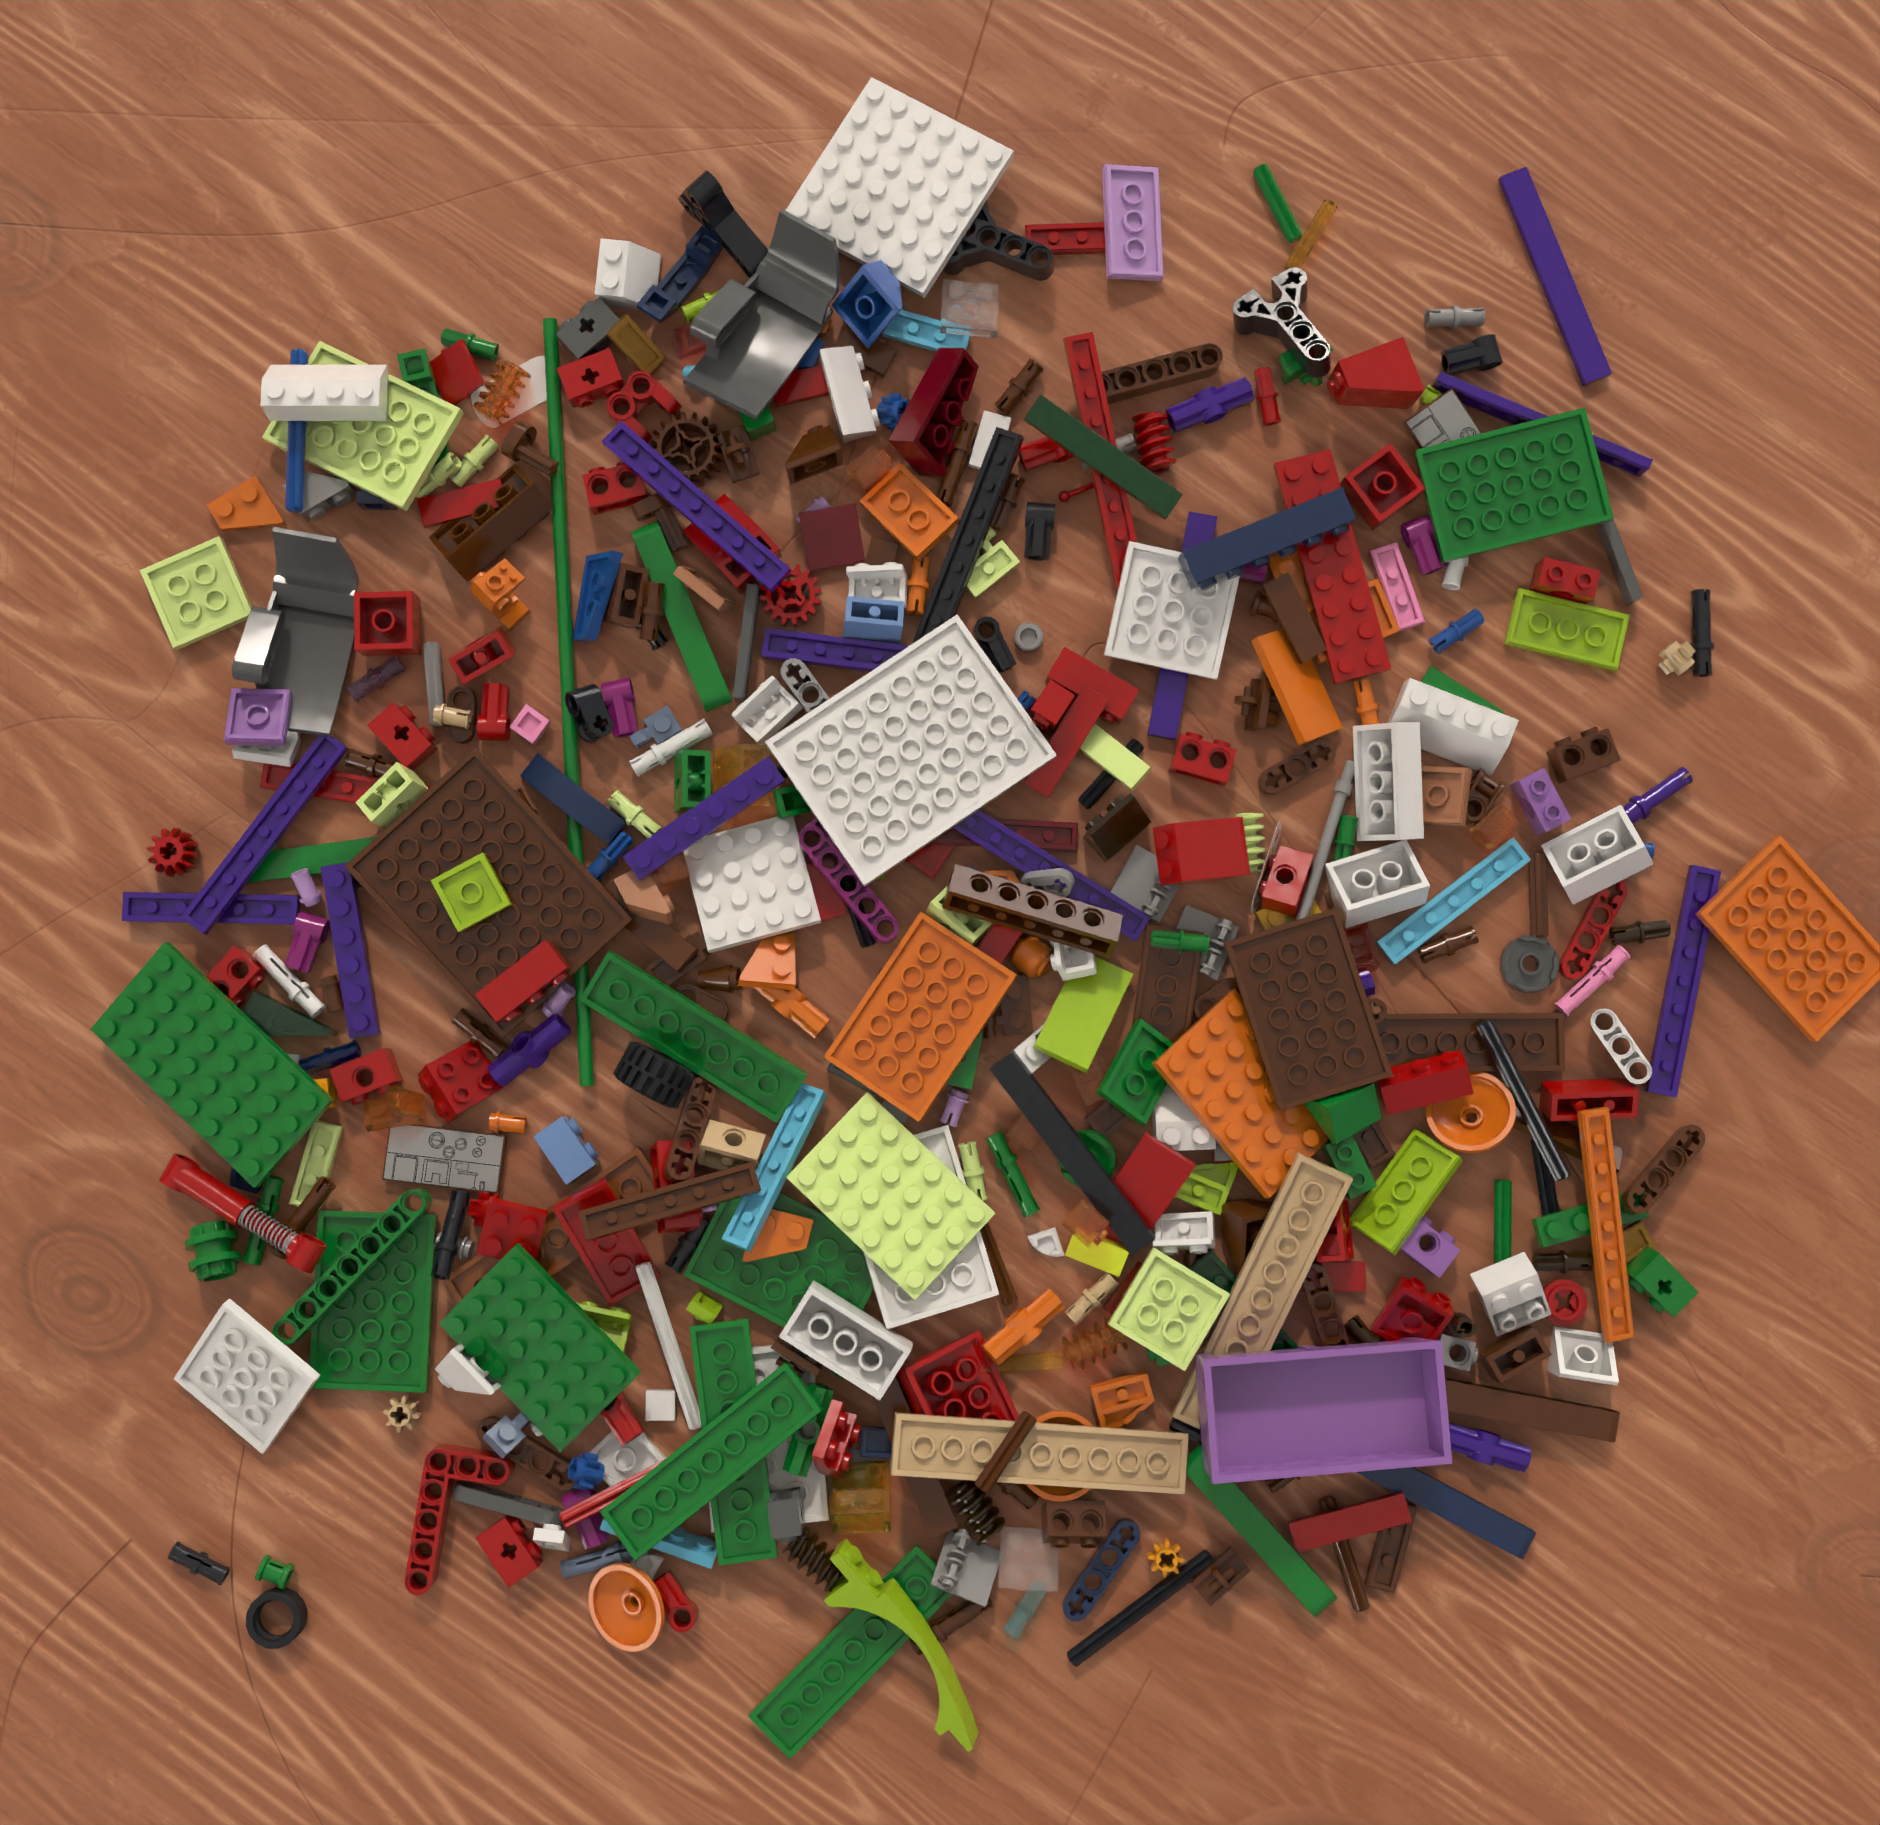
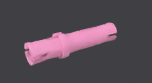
M1617 945L1601 962L1596 961L1593 964V969L1558 1002L1554 1003L1555 1007L1559 1012L1564 1013L1565 1017H1569L1605 981H1611L1614 978L1613 974L1631 959L1630 954L1622 946Z

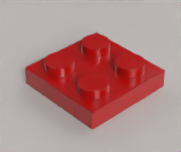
M490 1197L476 1254L501 1260L516 1244L520 1243L537 1261L548 1210Z

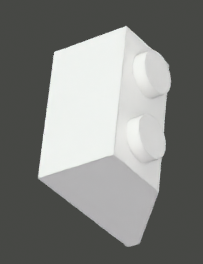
M601 238L595 285L596 299L600 297L608 307L639 310L636 308L637 303L652 285L657 286L659 284L661 254L630 241Z

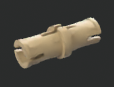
M1105 1272L1094 1285L1082 1291L1083 1295L1065 1313L1078 1326L1090 1312L1102 1306L1101 1302L1119 1284L1109 1273Z

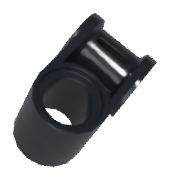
M590 684L566 692L565 704L572 715L581 739L585 742L593 743L611 732L613 722L597 685Z

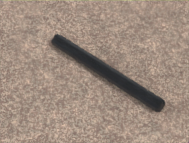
M1487 1019L1477 1024V1029L1506 1086L1512 1093L1515 1104L1555 1181H1562L1568 1178L1570 1171L1493 1020Z
M1207 1550L1201 1551L1178 1569V1574L1173 1572L1067 1652L1069 1661L1075 1667H1078L1189 1584L1194 1577L1214 1561L1211 1554Z

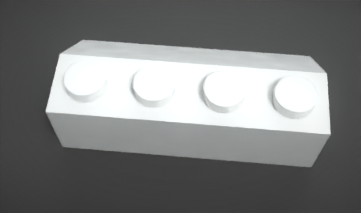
M270 365L262 377L260 406L269 421H386L388 366Z
M1409 678L1403 682L1388 723L1420 722L1421 750L1475 771L1482 768L1485 770L1486 775L1491 776L1509 747L1519 720Z
M1394 722L1353 726L1356 817L1359 818L1356 827L1357 841L1423 839L1420 722Z
M814 1280L779 1335L784 1341L878 1400H881L913 1346V1342L891 1328L886 1330L883 1323Z

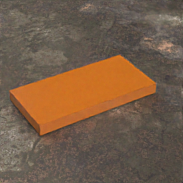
M1282 629L1251 640L1299 746L1343 728L1312 659L1300 664Z

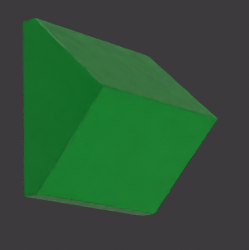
M1373 1082L1304 1103L1334 1146L1381 1119Z

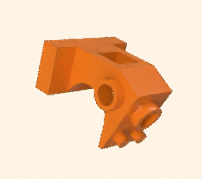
M505 558L486 573H478L471 581L472 586L468 590L510 631L531 612L513 594V591L526 578Z

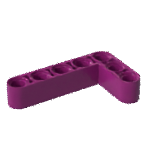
M815 818L799 833V845L803 853L872 937L881 944H890L898 935L899 927L896 919L869 886H863L818 819ZM809 834H815L820 838V842L814 847H809L804 843V838ZM827 856H833L838 860V865L834 869H826L822 865L823 859ZM846 878H851L857 883L856 888L851 892L844 891L840 886L841 882ZM865 900L871 901L875 905V910L870 914L862 913L858 908L861 902ZM881 923H889L894 931L890 936L884 937L878 933L877 927Z

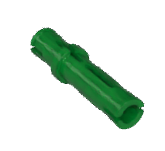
M999 1131L985 1138L997 1161L995 1165L997 1169H1001L1023 1217L1025 1218L1038 1212L1040 1207L1034 1199L1016 1162L1018 1158L1015 1153L1012 1154L1003 1132Z
M270 1175L265 1180L260 1200L256 1201V1208H259V1211H263V1214L266 1213L267 1216H271L274 1219L275 1212H279L280 1205L278 1201L285 1180ZM251 1232L242 1261L251 1265H261L266 1240H262L258 1235H254Z

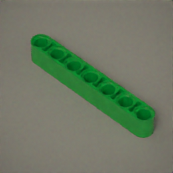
M658 521L632 531V536L646 569H649L648 574L651 582L665 584L662 608L705 711L709 712L733 702L685 584L673 575L677 565Z
M421 1188L403 1193L274 1324L272 1334L284 1345H290L301 1340L428 1212L432 1205L430 1193ZM413 1194L421 1199L422 1204L419 1210L413 1209L410 1205V1198ZM391 1216H396L400 1220L401 1225L398 1231L392 1230L389 1226ZM371 1237L376 1238L380 1246L377 1252H372L368 1247V1241ZM350 1258L358 1263L356 1274L348 1270L347 1263ZM328 1280L334 1281L337 1285L335 1295L327 1291L326 1285ZM308 1301L312 1302L316 1307L314 1316H310L306 1312L305 1306ZM286 1323H290L295 1329L293 1338L285 1333Z
M1200 1444L1187 1455L1186 1474L1310 1613L1315 1618L1318 1617L1337 1599V1596L1235 1482L1211 1483V1478L1203 1468L1202 1446Z

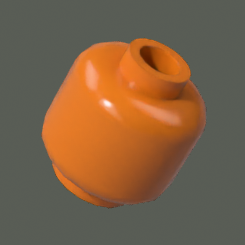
M1030 935L1025 939L1020 938L1011 951L1013 952L1011 958L1012 965L1029 978L1037 976L1041 978L1052 967L1050 954H1053V950L1037 936Z

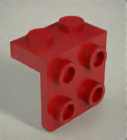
M471 1041L426 1064L417 1074L421 1089L425 1093H429L434 1101L436 1113L439 1117L444 1118L447 1124L457 1119L465 1110L494 1095L503 1088V1086L495 1082L489 1073L488 1066L491 1063L479 1044H473Z

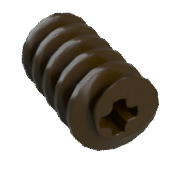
M962 1480L945 1493V1496L955 1494V1498L950 1503L952 1506L962 1505L957 1512L958 1516L968 1515V1518L963 1523L964 1526L974 1524L975 1527L970 1532V1536L980 1534L981 1537L976 1542L977 1546L991 1540L1005 1525L1004 1517H997L999 1509L997 1507H990L993 1503L992 1498L984 1497L986 1493L976 1487L975 1481Z
M804 1526L802 1535L797 1536V1540L789 1542L782 1553L787 1550L790 1551L787 1560L789 1562L797 1557L799 1558L798 1570L807 1565V1577L817 1573L816 1585L825 1580L827 1583L824 1591L827 1593L843 1575L830 1560L835 1549L825 1553L827 1542L823 1541L816 1545L818 1535L813 1534L807 1538L809 1528Z

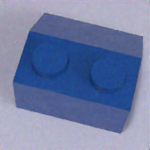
M882 260L862 265L831 305L867 348H870L902 310L899 280Z

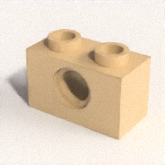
M709 1120L700 1144L697 1164L724 1170L753 1161L756 1170L763 1153L766 1134Z

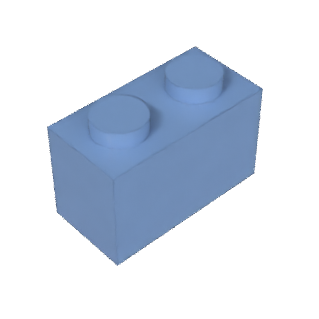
M847 596L843 637L900 644L904 602Z
M562 1116L533 1136V1138L564 1183L568 1185L599 1164L596 1158L599 1156V1153L590 1141L585 1143L580 1135L583 1131L578 1122L573 1117L569 1119L568 1116Z

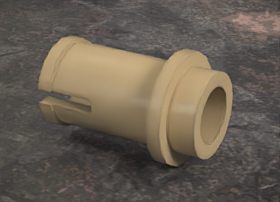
M445 703L435 706L433 722H438L439 726L448 724L464 727L465 729L470 727L468 723H471L472 711L447 707Z

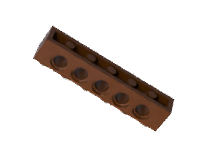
M955 864L950 876L942 908L1106 958L1111 957L1118 943L1123 918L1122 914L1108 909H1102L1082 901L1069 899L1052 892H1046L1026 884L1013 882Z

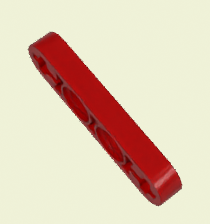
M1623 880L1615 883L1617 885L1615 890L1619 894L1610 897L1608 904L1599 902L1600 899L1602 901L1607 900L1610 894L1607 888L1594 894L1559 960V972L1564 978L1569 980L1579 979L1588 971L1627 896L1628 888ZM1596 908H1602L1606 912L1607 918L1602 924L1596 923L1592 918V913ZM1583 933H1588L1593 938V946L1590 949H1583L1579 944V938ZM1573 949L1580 954L1587 955L1586 959L1584 957L1578 958L1576 966L1579 968V971L1569 973L1570 967L1567 965V962L1574 961L1578 955L1572 952Z

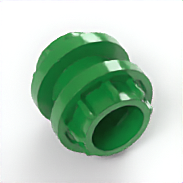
M227 1221L207 1222L196 1225L189 1230L190 1238L184 1241L185 1250L195 1251L196 1259L188 1262L189 1272L196 1273L199 1281H216L231 1277L237 1273V1264L242 1261V1255L239 1251H232L231 1243L239 1239L238 1232L230 1230V1225Z

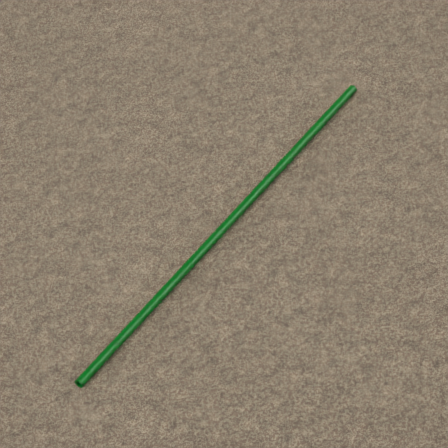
M545 318L543 319L549 457L559 462L558 472L556 475L552 474L550 481L551 502L554 506L552 509L564 772L567 777L580 786L577 727L565 704L566 692L575 690L561 389L560 376L556 369L559 367L558 337L556 335L558 327L557 319ZM567 814L568 848L583 864L582 825ZM587 962L574 974L580 1087L594 1086L591 1008L579 1001L589 984V967Z

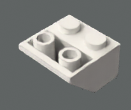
M1525 1252L1470 1274L1477 1296L1497 1337L1552 1315L1539 1276Z

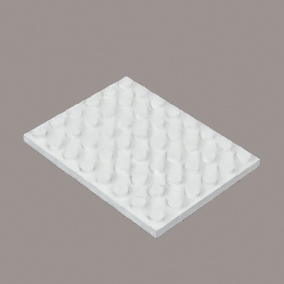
M955 615L765 741L772 755L864 887L1057 756L958 615Z

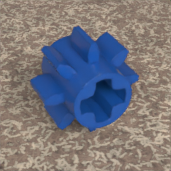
M890 393L889 397H881L882 401L877 407L880 424H887L889 430L895 429L909 403V399H902L901 393Z
M585 1452V1454H579V1458L574 1457L571 1460L568 1468V1478L571 1481H575L573 1488L587 1491L588 1488L593 1489L594 1485L598 1486L601 1483L605 1467L604 1464L598 1462L599 1455Z

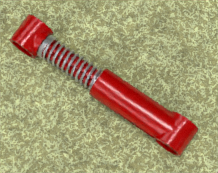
M178 1153L173 1154L159 1178L161 1183L175 1191L186 1194L236 1227H245L254 1235L262 1238V1240H266L270 1245L283 1251L286 1254V1262L296 1269L306 1273L314 1271L327 1248L324 1242L306 1233L296 1234L295 1231L292 1232V1229H288L287 1226L284 1227V1224H280L279 1221L272 1219L271 1216H267L266 1213L263 1214V1211H259V1208H256L255 1202L202 1170L201 1166L194 1160Z

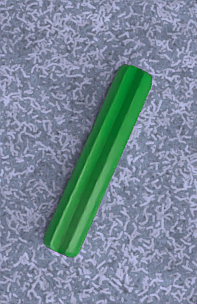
M1266 163L1257 166L1253 171V175L1288 243L1298 241L1303 233L1269 166Z
M1498 1179L1494 1182V1264L1511 1257L1512 1182L1505 1179Z

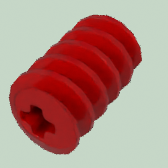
M1146 412L1132 417V421L1136 422L1133 427L1134 432L1138 433L1135 440L1137 444H1140L1137 451L1139 455H1142L1139 462L1153 474L1160 475L1169 471V466L1177 462L1175 458H1167V455L1175 451L1173 447H1165L1166 443L1172 441L1171 436H1163L1164 432L1170 430V425H1161L1162 421L1168 419V414Z

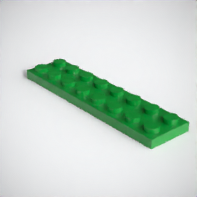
M612 950L607 952L579 1001L775 1123H778L808 1075L806 1071Z
M749 1318L690 1325L689 1327L702 1429L757 1386ZM766 1457L711 1500L719 1566L778 1558L777 1539L772 1540L767 1508V1501L771 1490Z
M785 1362L600 1512L636 1561L824 1409L789 1362Z
M916 1543L882 1578V1581L886 1583L894 1577L927 1621L952 1594L930 1585L937 1563ZM852 1608L749 1712L748 1717L791 1759L910 1637L890 1621L876 1614Z

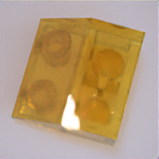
M737 744L714 748L713 794L769 756L771 759V752L766 744ZM771 792L750 806H771Z
M889 1461L851 1463L848 1472L843 1471L840 1480L830 1477V1521L832 1535L891 1532Z

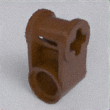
M1482 768L1475 773L1470 781L1468 803L1475 807L1476 815L1472 817L1467 814L1465 825L1473 824L1482 819L1505 787L1504 782L1495 781L1486 775L1485 770Z

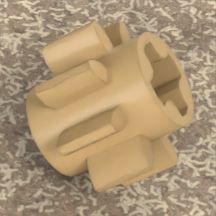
M1675 640L1658 654L1663 659L1658 666L1666 675L1674 671L1679 676L1695 663L1691 656L1696 651L1687 641L1680 645Z
M408 1394L401 1398V1402L396 1397L390 1399V1404L393 1407L383 1410V1413L388 1415L389 1419L386 1426L391 1424L396 1426L397 1433L403 1431L404 1425L410 1430L416 1427L413 1419H418L422 1416V1413L417 1412L416 1407L419 1404V1400L413 1403L409 1400ZM403 1408V1413L408 1414L404 1419H402V1414L398 1413V1410Z

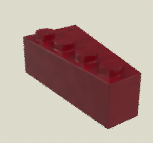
M939 348L888 440L919 476H945L947 467L944 466L947 454L952 453L955 444L951 441L955 427H960L963 419L961 408L963 402L969 400L979 368L964 348Z

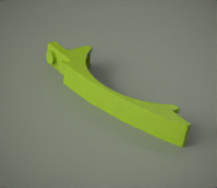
M844 1539L837 1545L830 1557V1560L844 1577L838 1580L828 1591L824 1602L829 1607L856 1608L876 1614L899 1627L918 1645L931 1665L938 1686L939 1712L934 1729L939 1735L949 1730L967 1752L971 1751L979 1733L972 1710L949 1658L926 1619L894 1577L884 1583L878 1571L871 1568L864 1560L859 1549L852 1546L847 1539Z

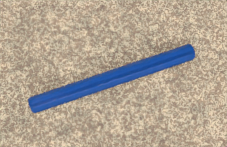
M292 349L290 352V365H308L307 352L304 349ZM288 421L285 508L291 513H299L303 510L306 421Z

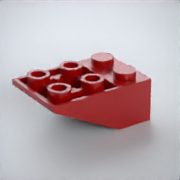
M723 494L715 501L719 507L779 559L782 557L780 548L729 497ZM691 523L682 531L739 594L747 589V584H752L756 581L752 575L695 525Z

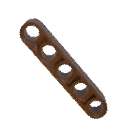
M1207 343L1102 371L1108 404L1211 377L1218 371L1223 353L1217 345ZM1210 356L1214 359L1215 364L1207 365L1202 361L1201 357ZM1182 363L1186 365L1188 371L1178 372L1174 365ZM1150 370L1157 371L1161 377L1157 380L1150 379L1146 373ZM1121 378H1129L1132 380L1133 385L1124 387L1120 384L1119 380Z

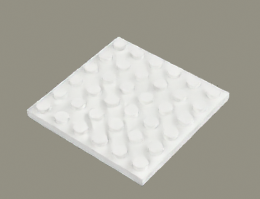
M871 77L785 211L836 238L838 252L860 264L865 265L882 260L899 280L901 286L925 298L974 219L979 214L984 203L988 200L1009 167L1015 154L1012 149Z

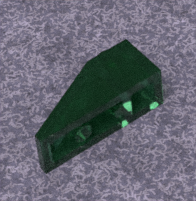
M253 992L243 1010V1013L267 1036H337L339 1032L262 992Z

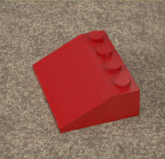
M980 1330L954 1340L901 1366L896 1377L913 1414L1010 1421L1018 1419V1412L994 1361L990 1359L981 1346L985 1341Z

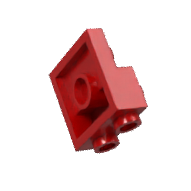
M1402 1276L1387 1296L1386 1305L1371 1324V1331L1388 1341H1399L1400 1338L1409 1337L1437 1340L1454 1317L1453 1305H1451V1300L1445 1294L1436 1292L1434 1295L1427 1291L1425 1284L1418 1278L1411 1277L1407 1279Z
M834 1399L831 1400L812 1457L818 1473L840 1480L843 1471L848 1472L852 1462L850 1451L853 1443L857 1444L860 1439L862 1426H859L857 1415L846 1412L843 1402Z

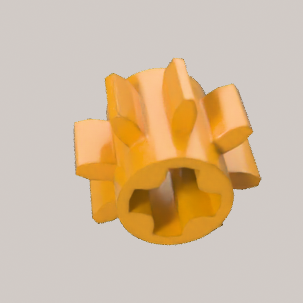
M1167 1537L1164 1538V1543L1157 1544V1542L1153 1541V1553L1149 1552L1146 1554L1148 1559L1155 1560L1150 1566L1151 1570L1154 1572L1159 1568L1164 1578H1166L1167 1572L1174 1571L1178 1574V1562L1182 1563L1185 1560L1183 1556L1176 1555L1181 1548L1180 1545L1177 1543L1171 1546ZM1165 1553L1170 1556L1171 1560L1168 1562L1164 1559L1161 1560L1160 1555Z

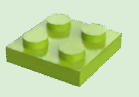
M483 852L430 880L454 926L460 933L512 905L486 854Z

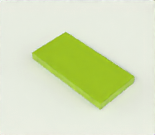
M1518 588L1513 601L1504 645L1615 672L1618 670L1630 615Z
M1096 956L1097 974L1065 981L1033 1049L1084 1073H1087L1133 977V973Z
M1414 1128L1375 1182L1377 1187L1367 1193L1350 1217L1351 1226L1393 1255H1396L1463 1162V1159Z

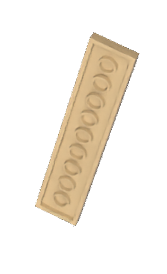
M1297 1152L1201 1354L1223 1355L1271 1350L1353 1181L1351 1176ZM1195 1365L1172 1412V1417L1200 1429Z
M895 1412L890 1474L896 1476L976 1481L1016 1421ZM1036 1422L997 1482L1185 1494L1189 1434Z

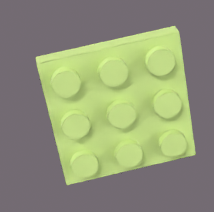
M220 536L140 570L170 643L175 650H179L248 619L252 605L225 542Z
M1152 1247L1107 1324L1183 1371H1186L1230 1294Z

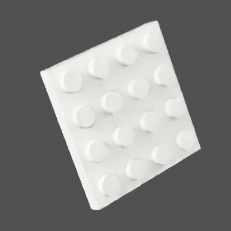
M1129 541L1103 656L1217 680L1240 576L1230 580L1225 576L1216 580L1217 584L1209 589L1201 591V588L1198 587L1191 590L1178 560L1182 552Z
M777 816L707 835L683 851L709 953L822 923L804 854L799 845V835L793 816L779 819Z
M229 1298L222 1304L174 1377V1380L263 1454L271 1447L318 1380L320 1374Z

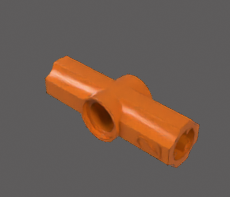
M752 987L771 1002L770 1005L789 1021L793 1020L814 1039L830 1021L796 987L794 990Z
M1047 1288L1029 1305L1021 1307L1009 1316L1004 1322L1005 1325L981 1346L996 1365H1000L1018 1348L1026 1346L1043 1331L1042 1328L1065 1308L1062 1301L1050 1288Z

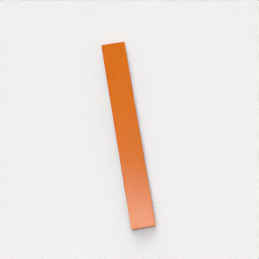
M1607 1107L1577 1111L1602 1339L1606 1343L1632 1339L1635 1337L1610 1112Z

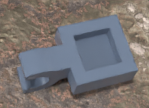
M667 705L643 719L647 728L641 729L629 737L636 749L653 739L657 744H660L683 730Z
M522 1411L512 1421L505 1415L482 1438L503 1459L526 1437L521 1429L530 1420Z

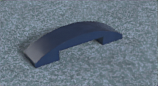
M703 226L700 227L686 244L685 253L657 286H651L637 303L636 308L661 323L687 300L703 280L723 249V246L708 229Z
M539 753L535 755L520 775L562 811L608 845L613 842L626 825V821L599 802Z

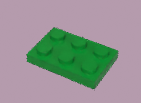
M1142 1019L1135 1020L1096 1093L1138 1125H1146L1168 1084L1153 1067L1152 1063L1173 1043Z

